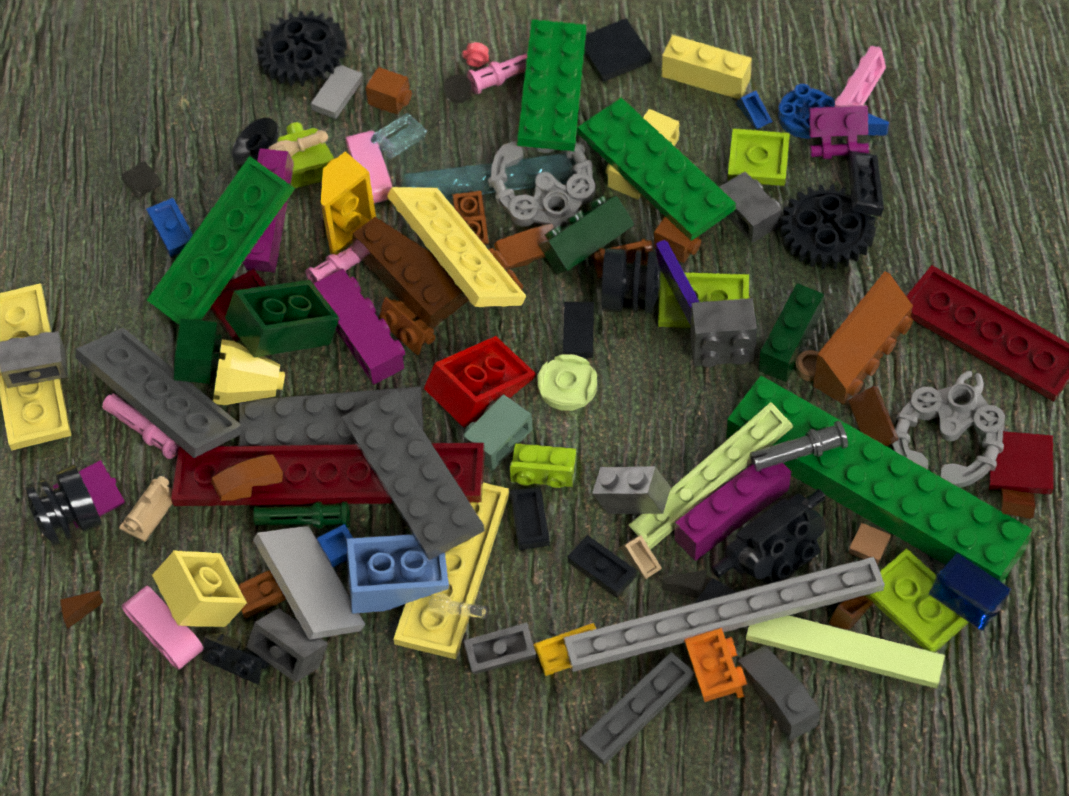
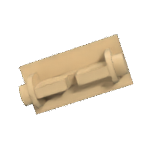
M159 476L151 481V484L120 525V530L146 542L173 504L171 501L173 489L168 487L169 481L166 478Z

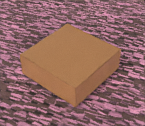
M861 523L849 548V554L861 559L874 557L877 565H879L890 541L891 534Z

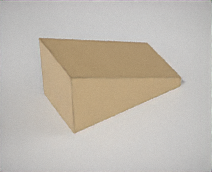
M642 535L634 537L619 547L644 579L649 578L662 569Z

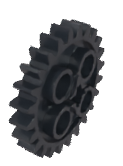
M313 10L310 11L308 16H304L303 11L299 12L298 17H294L292 13H289V19L284 20L282 17H279L278 25L274 23L269 24L271 31H262L264 38L258 39L259 47H256L259 64L262 66L264 74L269 73L271 80L278 78L279 84H283L288 80L289 85L292 87L296 81H299L302 87L306 80H310L312 84H315L316 77L325 80L324 73L334 74L333 66H341L340 58L346 57L344 50L347 49L344 31L341 30L339 22L334 23L333 17L325 19L324 13L319 14L317 17H315Z
M820 184L817 192L808 187L807 195L797 192L796 200L789 199L788 207L783 208V216H781L780 236L784 237L783 245L790 246L791 255L799 253V262L808 258L810 259V267L814 266L816 262H820L821 269L824 270L826 264L831 263L833 269L836 270L838 262L848 267L850 258L858 262L860 254H867L868 247L873 245L876 232V218L869 214L853 212L851 194L849 196L846 195V187L837 192L832 184L828 191Z

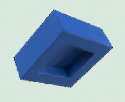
M345 524L317 538L318 544L332 567L347 561V539H353Z

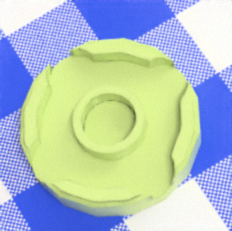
M562 354L554 357V360L543 364L538 373V392L542 400L550 407L561 411H573L586 406L594 398L597 391V373L595 369L590 366V363L585 358L574 354Z

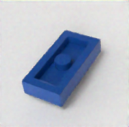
M174 198L147 208L148 215L170 257L181 253L193 234Z

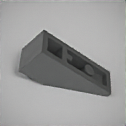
M766 646L737 660L738 665L742 667L745 676L789 742L817 727L820 709L803 684Z

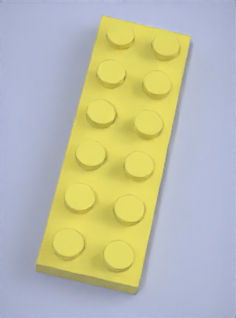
M391 187L387 196L405 218L410 228L424 242V245L436 257L439 264L452 277L454 283L468 297L471 304L475 307L522 306L526 295L438 188Z
M41 283L0 293V342L15 337L24 338L39 335L43 332H51ZM0 371V399L11 451L72 436L61 379L7 388Z
M483 483L482 502L470 504L484 524L485 531L445 552L449 589L405 604L393 639L394 645L452 659L457 658L509 497V488Z

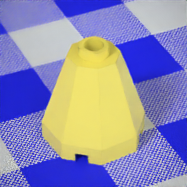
M222 339L213 402L219 405H230L276 396L277 389L283 390L285 372L279 371V363L265 356L254 358L245 346L235 341Z

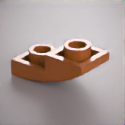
M482 191L453 194L454 209L484 245H488Z
M552 224L532 228L498 240L494 243V247L501 253L509 265L507 269L529 265L533 260L545 257L538 244L546 240L544 234L554 227Z
M272 454L236 464L214 476L211 483L221 501L237 500L239 498L251 497L253 486H266L282 482L283 471Z

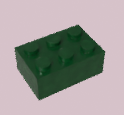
M311 280L235 290L225 317L254 358L330 345L340 319Z

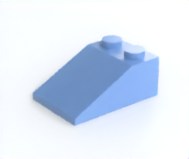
M413 534L347 539V568L352 613L386 611L449 589L445 552L428 560Z

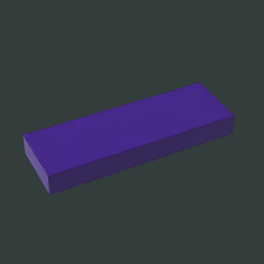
M666 240L656 243L658 265L691 326L692 303L700 301Z

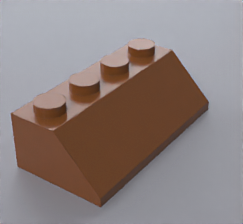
M884 271L817 354L813 387L843 405L850 396L858 395L866 376H872L880 365L881 357L892 352L896 345L897 337L900 333L905 335L913 323V319L910 318L913 305L888 272Z

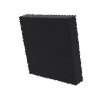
M627 18L586 34L584 55L602 82L652 62L651 53Z

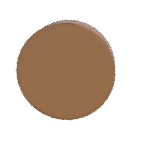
M807 350L798 355L795 370L797 375L803 380L814 381L818 351Z

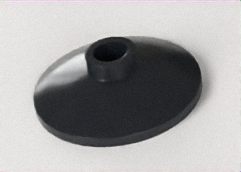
M261 118L248 125L235 141L232 150L233 160L240 166H243L249 156L258 161L259 149H268L269 146L276 143L279 134L278 124L271 118Z

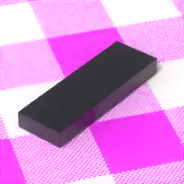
M850 151L847 163L853 212L881 217L884 203L878 156Z

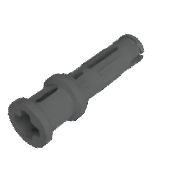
M836 421L833 426L817 431L810 429L806 432V436L755 452L752 451L750 452V458L757 472L812 454L819 457L827 450L837 447L842 449L848 448V440L842 423Z

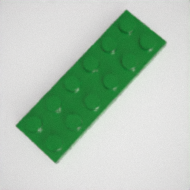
M531 20L517 146L575 152L586 24Z
M622 97L577 127V134L691 241L736 210L735 201Z
M249 156L147 301L179 325L181 319L201 321L295 188Z

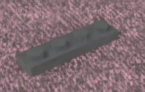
M671 652L580 738V745L604 766L695 679V672Z

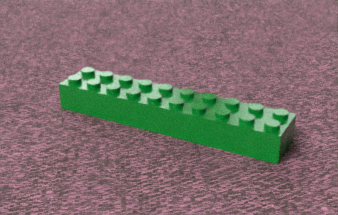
M763 376L758 378L727 419V439L770 402L793 426L772 446L806 436V432L810 429L817 431L833 426L834 422L840 421L847 436L848 448L842 449L837 447L824 451L822 456L819 457L810 454L784 462L783 464L791 471V476L815 490L820 489L827 497L996 594L1027 548L1032 528L1007 514H1002L995 507Z

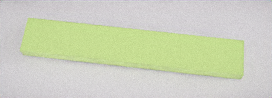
M770 402L670 489L663 514H640L629 524L630 528L637 536L642 535L651 550L675 529V522L750 465L752 463L750 452L772 446L793 427L791 422Z
M789 615L749 625L746 634V640L933 688L938 687L945 658L943 654Z

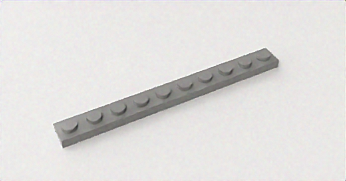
M871 557L564 637V644L574 672L685 643L684 639L722 628L723 632L883 591L885 584L875 558Z

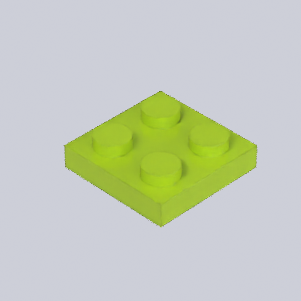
M733 129L727 181L746 171L752 179L758 180L760 184L785 186L790 133Z

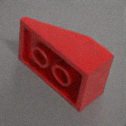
M494 336L434 363L424 390L460 425L466 428L470 423L477 422L482 417L486 407L491 402H496L503 394L511 398L532 381L536 373L497 336Z

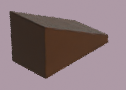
M99 590L60 600L63 620L67 629L104 602Z
M865 595L845 600L837 606L829 624L833 627L849 631L874 602Z

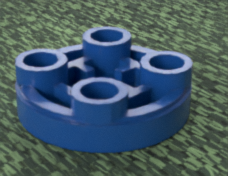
M799 84L793 91H790L781 99L778 107L779 123L786 132L793 136L815 138L810 137L809 108L835 106V101L822 91L810 88L807 84Z

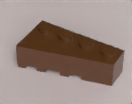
M377 217L372 218L352 234V250L394 295L416 315V318L418 320L421 319L428 327L433 329L469 301L468 297L454 283L452 277L439 264V261L430 251Z

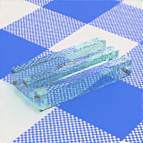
M406 113L375 132L370 141L373 144L379 142L378 148L381 151L387 150L386 156L392 159L422 140L428 131L411 115ZM405 124H410V126H408L405 129H402L396 135L392 136L388 140L385 138L386 136L401 128ZM414 131H417V132H415L414 134H412V135H410L409 137H407L406 139L402 140L403 138H405V137L408 136L409 134L413 133Z

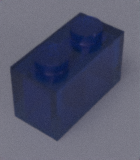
M956 553L937 575L929 595L983 631L1002 609L1012 589Z

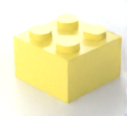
M173 551L152 575L178 626L226 627L247 604L221 553Z

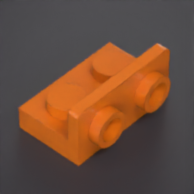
M722 628L684 639L704 702L732 693H736L737 698L744 697L741 686L747 685L742 667L734 666L732 657L737 656L732 637L725 639Z

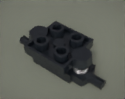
M816 489L806 498L798 493L789 501L782 499L736 533L737 539L726 546L725 558L711 567L712 572L716 577L721 578V576L733 568L741 575L747 572V574L757 579L764 578L766 584H772L788 578L821 552L817 538L823 534L826 524L824 517L812 509L826 500L824 493L820 489Z

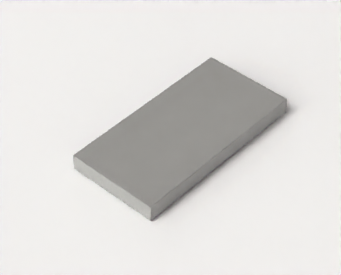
M309 526L258 532L255 535L254 543L309 640L362 630L365 625L359 613H352L350 597Z

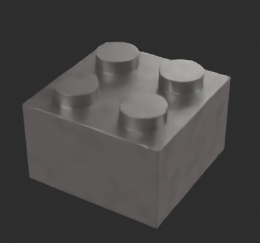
M753 298L692 303L690 338L694 366L712 367L717 364L727 363L740 365L754 361L757 326Z

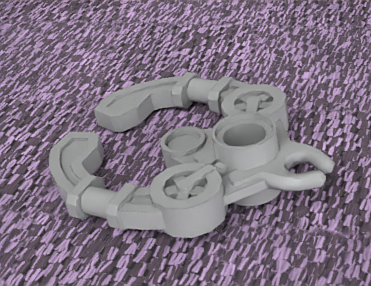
M516 141L502 145L494 157L488 184L495 190L497 203H500L516 225L524 227L536 222L544 225L552 224L553 227L558 225L562 227L565 224H569L567 218L575 214L581 205H587L593 200L595 196V183L592 178L593 165L591 160H587L585 157L583 144L575 143V152L563 151L567 158H574L576 165L573 166L575 175L569 178L567 184L563 185L552 174L542 172L535 178L534 197L526 194L515 196L513 189H506L504 184L508 181L505 173L506 168L519 163L523 158V149L517 146ZM535 148L537 152L548 153L553 151V149ZM553 207L562 208L561 211H552L551 209Z
M971 371L961 374L951 387L936 390L933 387L917 389L913 393L912 399L897 414L896 419L898 422L895 431L899 440L893 443L894 451L928 469V459L922 453L909 450L910 435L907 434L909 426L915 427L918 419L932 420L939 416L940 434L947 441L957 440L968 427L974 426L977 435L984 438L982 442V447L986 449L984 456H977L975 462L968 467L953 463L946 464L941 468L940 477L959 488L971 485L984 477L990 470H995L997 455L1004 449L1002 442L1005 415L1000 408L995 405H989L982 397L981 393L984 382L981 374H975L976 385L974 387L964 383L966 379L972 377ZM959 401H966V402H968L967 404H964V405L956 404V403L959 402Z

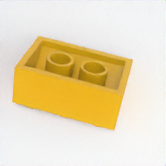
M347 152L330 160L326 167L323 168L321 207L329 250L332 255H337L352 243V234L376 217L369 171Z

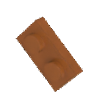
M270 570L238 585L247 602L241 609L245 619L286 600Z

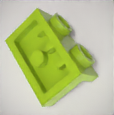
M515 444L513 461L510 462L511 482H517L521 485L544 484L553 488L572 487L576 449Z

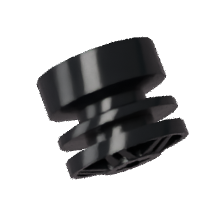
M605 249L602 277V311L622 312L625 299H631L633 313H638L639 300H645V314H653V308L659 295L660 268L656 251H649L648 263L642 264V250H637L633 263H627L625 249Z
M75 465L56 473L58 488L54 490L45 479L40 480L45 492L41 496H38L33 484L25 487L31 513L40 532L51 542L53 547L60 544L55 532L59 528H62L67 540L72 538L69 524L74 521L83 533L102 524L92 498Z

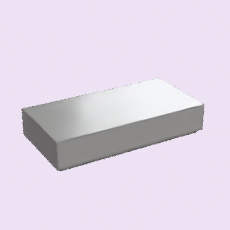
M343 65L335 68V73L330 75L311 102L312 110L337 119L364 80L363 73Z

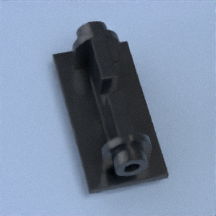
M221 632L218 635L213 633L210 637L204 636L203 661L259 685L261 668L264 670L268 668L269 663L247 648V645L242 651L239 650L241 642L225 636Z

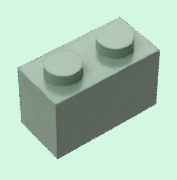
M503 394L496 402L493 401L486 407L484 414L477 422H472L467 426L463 434L464 443H484V465L493 471L510 454L515 444H519L533 430L532 415Z

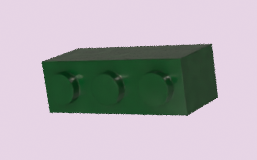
M604 195L598 197L589 204L591 206L590 210L585 213L582 210L567 218L568 225L562 229L558 225L544 234L546 240L538 245L556 274L570 270L599 250V248H602L635 225L617 195L607 199Z
M796 283L760 352L759 372L787 382L796 365L798 355L802 353L822 314L824 293Z

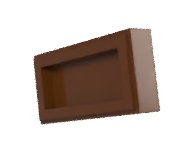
M872 386L848 400L860 432L885 446L899 440L879 388Z
M1002 488L1000 498L1002 514L1028 519L1034 517V494Z

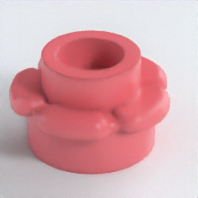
M469 43L462 56L464 59H467L468 65L481 67L489 62V49L481 43Z

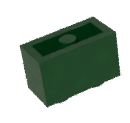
M180 320L174 361V381L210 384L212 372H217L219 354H214V352L220 353L222 335L216 334L217 322Z

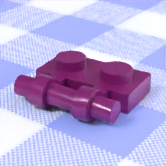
M868 106L810 107V137H821V145L810 146L811 157L832 159V156L849 155L850 151L869 154L868 143H857V135H868ZM831 136H847V144L831 145Z

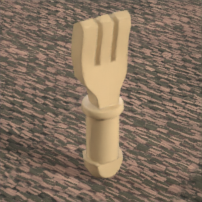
M319 130L317 133L297 138V141L294 142L289 140L277 142L269 146L268 149L288 151L290 156H293L298 151H304V149L320 143L324 144L328 139V134L325 131Z

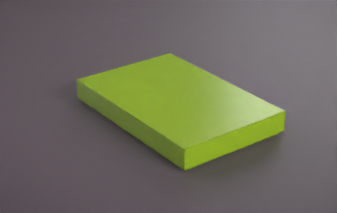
M660 272L658 327L691 328L663 273ZM684 272L700 302L749 298V274Z
M907 548L880 571L885 584L884 590L865 595L921 648L931 652L938 651L974 619L977 614L973 607Z

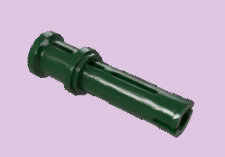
M316 501V503L310 506H255L253 512L254 525L313 524L317 529H322L324 525L345 524L349 528L350 504L347 501L337 504H323L321 501Z

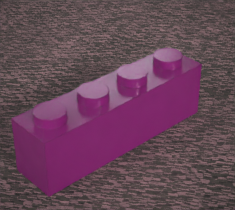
M260 148L257 162L291 185L294 162L289 152ZM288 200L243 261L247 270L254 268L255 271L276 272Z
M341 269L314 283L315 287L340 318L336 332L373 385L404 369L403 356H405L403 346L399 340L393 341L389 335L391 332L383 318H377L373 303L368 297L363 298L360 293L361 288L354 277L349 278L344 269Z
M783 463L757 472L754 469L755 465H750L675 522L674 540L694 561L698 560L789 490L791 471Z

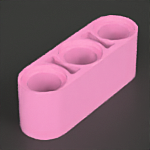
M371 130L345 137L349 155L369 171L374 204L389 200L387 196L392 184L374 131Z
M148 585L121 605L129 619L177 670H180L203 651V645L187 626L177 625L169 607Z

